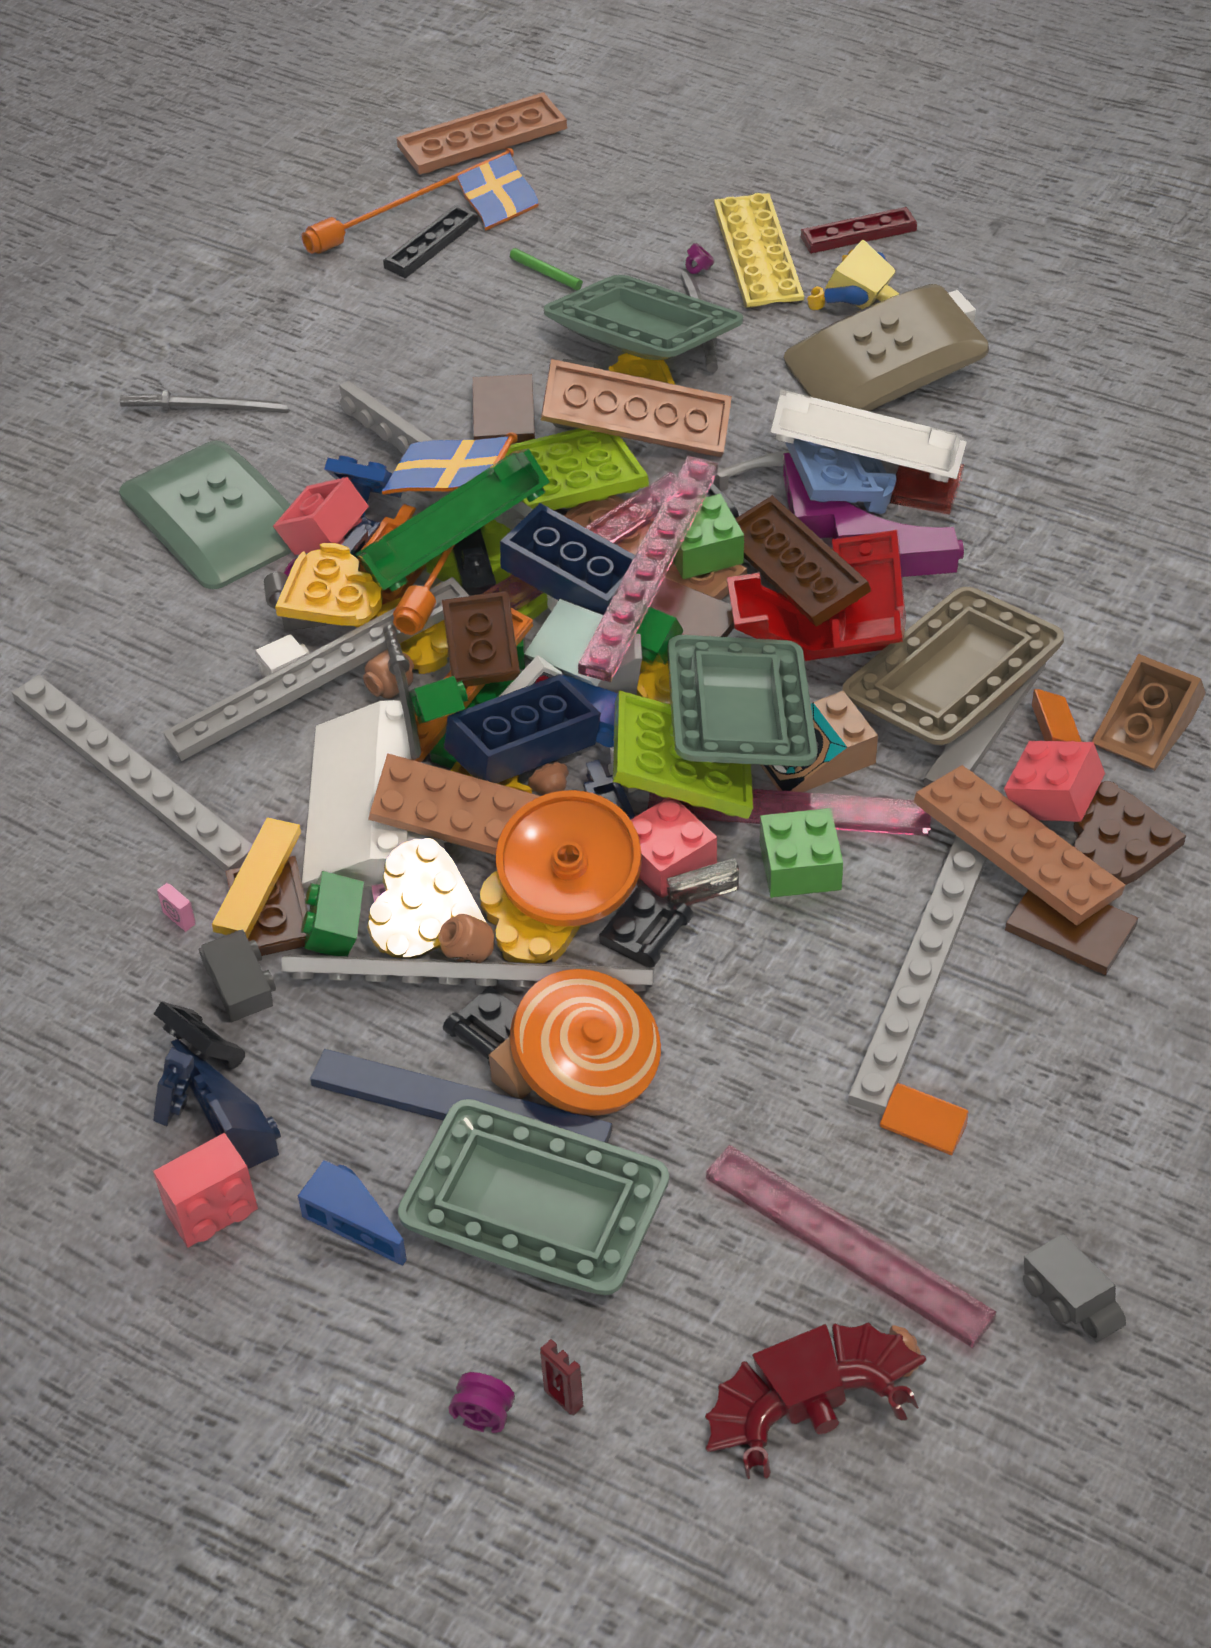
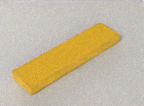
M266 818L212 922L213 932L228 935L243 929L248 939L301 834L299 824Z

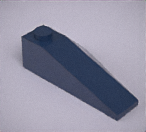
M178 1038L171 1041L172 1047L175 1050L193 1056L194 1068L190 1074L191 1081L189 1087L215 1136L217 1137L225 1133L248 1169L278 1156L276 1139L280 1138L281 1134L273 1117L265 1118L256 1102L205 1060L193 1054L188 1049V1046Z

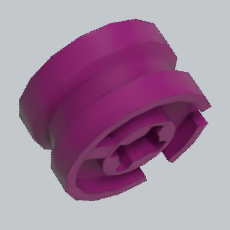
M479 1372L462 1374L456 1386L458 1394L452 1397L448 1407L450 1415L454 1419H457L458 1415L464 1419L463 1425L472 1430L484 1433L485 1428L490 1427L492 1428V1433L501 1432L508 1419L506 1412L512 1408L515 1400L513 1390L503 1381L491 1375Z

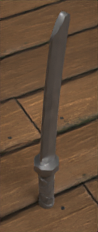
M681 271V278L688 295L703 300L695 278L686 271ZM717 337L700 345L704 349L706 369L709 372H715L718 369L715 349Z
M162 391V394L120 395L121 407L162 406L163 410H170V406L208 407L279 413L289 412L288 406L275 401L204 396H170L169 391Z
M387 625L383 628V634L390 655L388 669L396 677L408 735L410 755L413 760H416L421 755V748L405 674L409 670L410 662L401 651L396 627Z

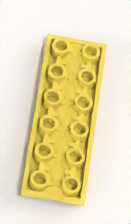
M755 193L749 196L726 197L714 200L715 213L745 308L758 307L773 302L803 301L804 294L770 194Z

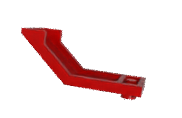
M897 530L833 539V550L864 577L871 588V592L838 612L837 619L832 620L835 652L903 642L906 611Z
M760 573L727 577L735 629L756 639L787 640L797 643L803 650L804 661L879 651L889 645L835 652L832 620L837 619L838 613L815 627L783 595L762 586Z

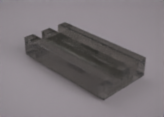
M735 858L667 878V900L675 904L681 902L686 905H692L739 890V866Z

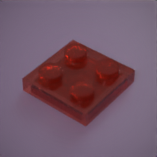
M960 464L957 479L949 477L948 482L929 478L930 472L899 465L890 504L950 515L964 474V464Z

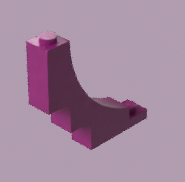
M783 453V482L789 511L820 539H839L897 530L902 577L957 573L958 560L964 557V546L962 540H957L954 527L907 525L871 515L847 501L819 502L810 500L790 453Z

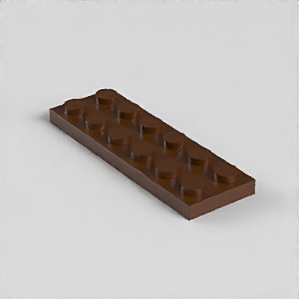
M773 495L736 518L738 525L744 533V558L815 627L871 592L869 583Z

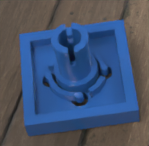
M340 455L339 459L327 457L324 470L335 479L348 477L366 503H368L370 492L382 494V490L393 474L386 470L387 467L380 463L368 462V466L357 464L358 461L348 456ZM402 492L385 495L401 498Z

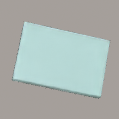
M559 599L524 654L530 660L539 655L562 673L597 687L633 630L627 624Z

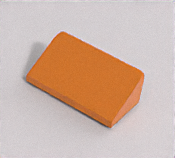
M1034 689L1032 707L1044 740L1082 742L1066 698L1041 689Z
M897 1083L883 1114L880 1127L952 1156L967 1127L969 1112L965 1108Z

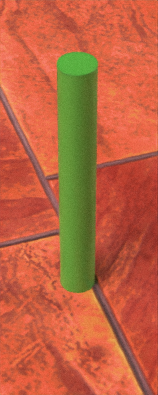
M517 248L511 250V259L577 291L582 287L583 281Z

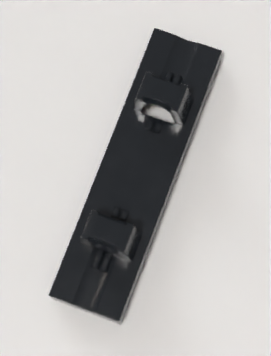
M479 528L456 543L452 549L461 586L469 596L497 592L495 577L482 532Z

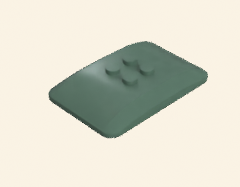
M626 275L607 277L544 306L545 316L576 334L619 351L650 360L673 358L743 324V315L737 311Z
M223 441L207 442L126 481L120 487L119 493L124 503L190 574L207 589L222 588L292 553L273 527L290 507L289 502L244 457Z
M678 635L669 640L668 667L674 746L678 756L685 760L698 762L800 767L809 766L816 761L817 744L804 655L801 646L787 640Z
M460 1100L449 1109L398 1207L399 1220L405 1228L484 1260L571 1288L599 1295H609L618 1291L626 1280L668 1187L669 1171L665 1164L657 1159L476 1100Z

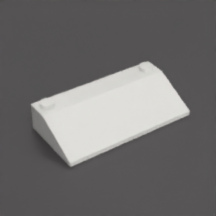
M780 389L770 431L776 433L775 439L783 442L794 443L796 438L930 472L929 478L941 482H948L949 477L957 479L967 443L957 433Z
M401 700L378 701L316 726L302 876L303 888H308L310 883L316 884L322 871L364 881L363 887L383 884L384 864L395 848L407 842V830L368 820L387 753L412 760Z

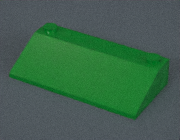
M530 449L516 450L354 554V556L359 560V563L367 573L372 575V579L382 590L389 588L393 592L408 582L405 576L527 498L529 502H532L546 492L543 487L549 484L550 481Z

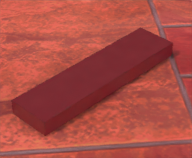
M902 207L801 229V239L809 253L812 254L859 244L862 239L868 242L917 231V222L909 209Z

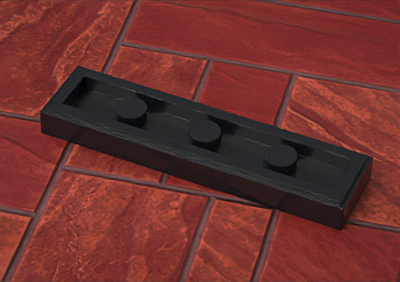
M457 204L386 257L383 260L384 269L406 279L478 223V214Z

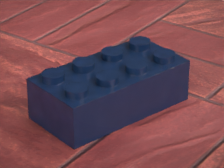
M541 503L500 541L501 569L558 601L562 599L603 616H607L618 594L634 600L645 589L647 561Z
M559 674L448 715L444 748L472 777L492 783H499L595 745L601 713Z

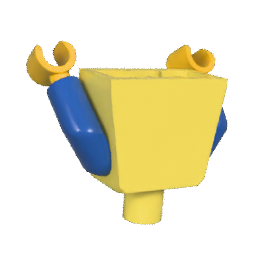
M862 239L854 249L848 252V255L842 256V263L835 269L825 287V292L818 286L811 290V295L807 298L808 306L811 310H819L825 306V301L826 303L845 302L864 309L871 306L876 299L883 301L900 293L888 285L895 274V269L887 262L883 253L876 252Z

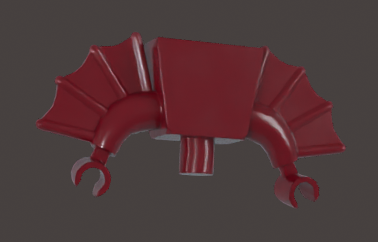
M868 1322L856 1327L841 1326L837 1323L832 1325L836 1357L826 1324L756 1352L752 1356L757 1373L748 1362L743 1361L739 1370L731 1379L718 1385L717 1403L709 1413L705 1414V1419L709 1421L711 1429L709 1442L705 1447L706 1451L714 1452L748 1444L751 1448L747 1449L743 1455L746 1477L750 1479V1469L753 1466L761 1465L763 1466L764 1478L767 1479L770 1476L771 1470L768 1453L763 1447L767 1446L769 1429L786 1416L791 1424H797L810 1419L817 1434H825L834 1430L839 1425V1421L833 1408L846 1402L844 1390L867 1388L880 1397L886 1396L897 1419L905 1421L908 1418L900 1405L911 1403L918 1409V1404L909 1387H894V1382L924 1364L926 1356L910 1350L904 1343L902 1334L890 1335L882 1333Z

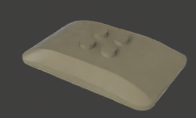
M928 284L880 301L817 331L787 349L784 353V361L808 396L871 411L981 360L988 354L989 344L942 286Z
M961 587L950 593L904 632L903 642L889 644L848 678L843 684L842 691L846 693L853 704L934 745L948 744L990 714L1034 675L1064 643V632L1058 626L977 588Z

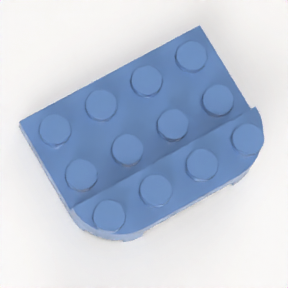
M796 438L794 443L785 442L810 500L819 502L847 501L850 503L861 501L868 512L876 514L886 512L896 483L895 473H886L881 460Z

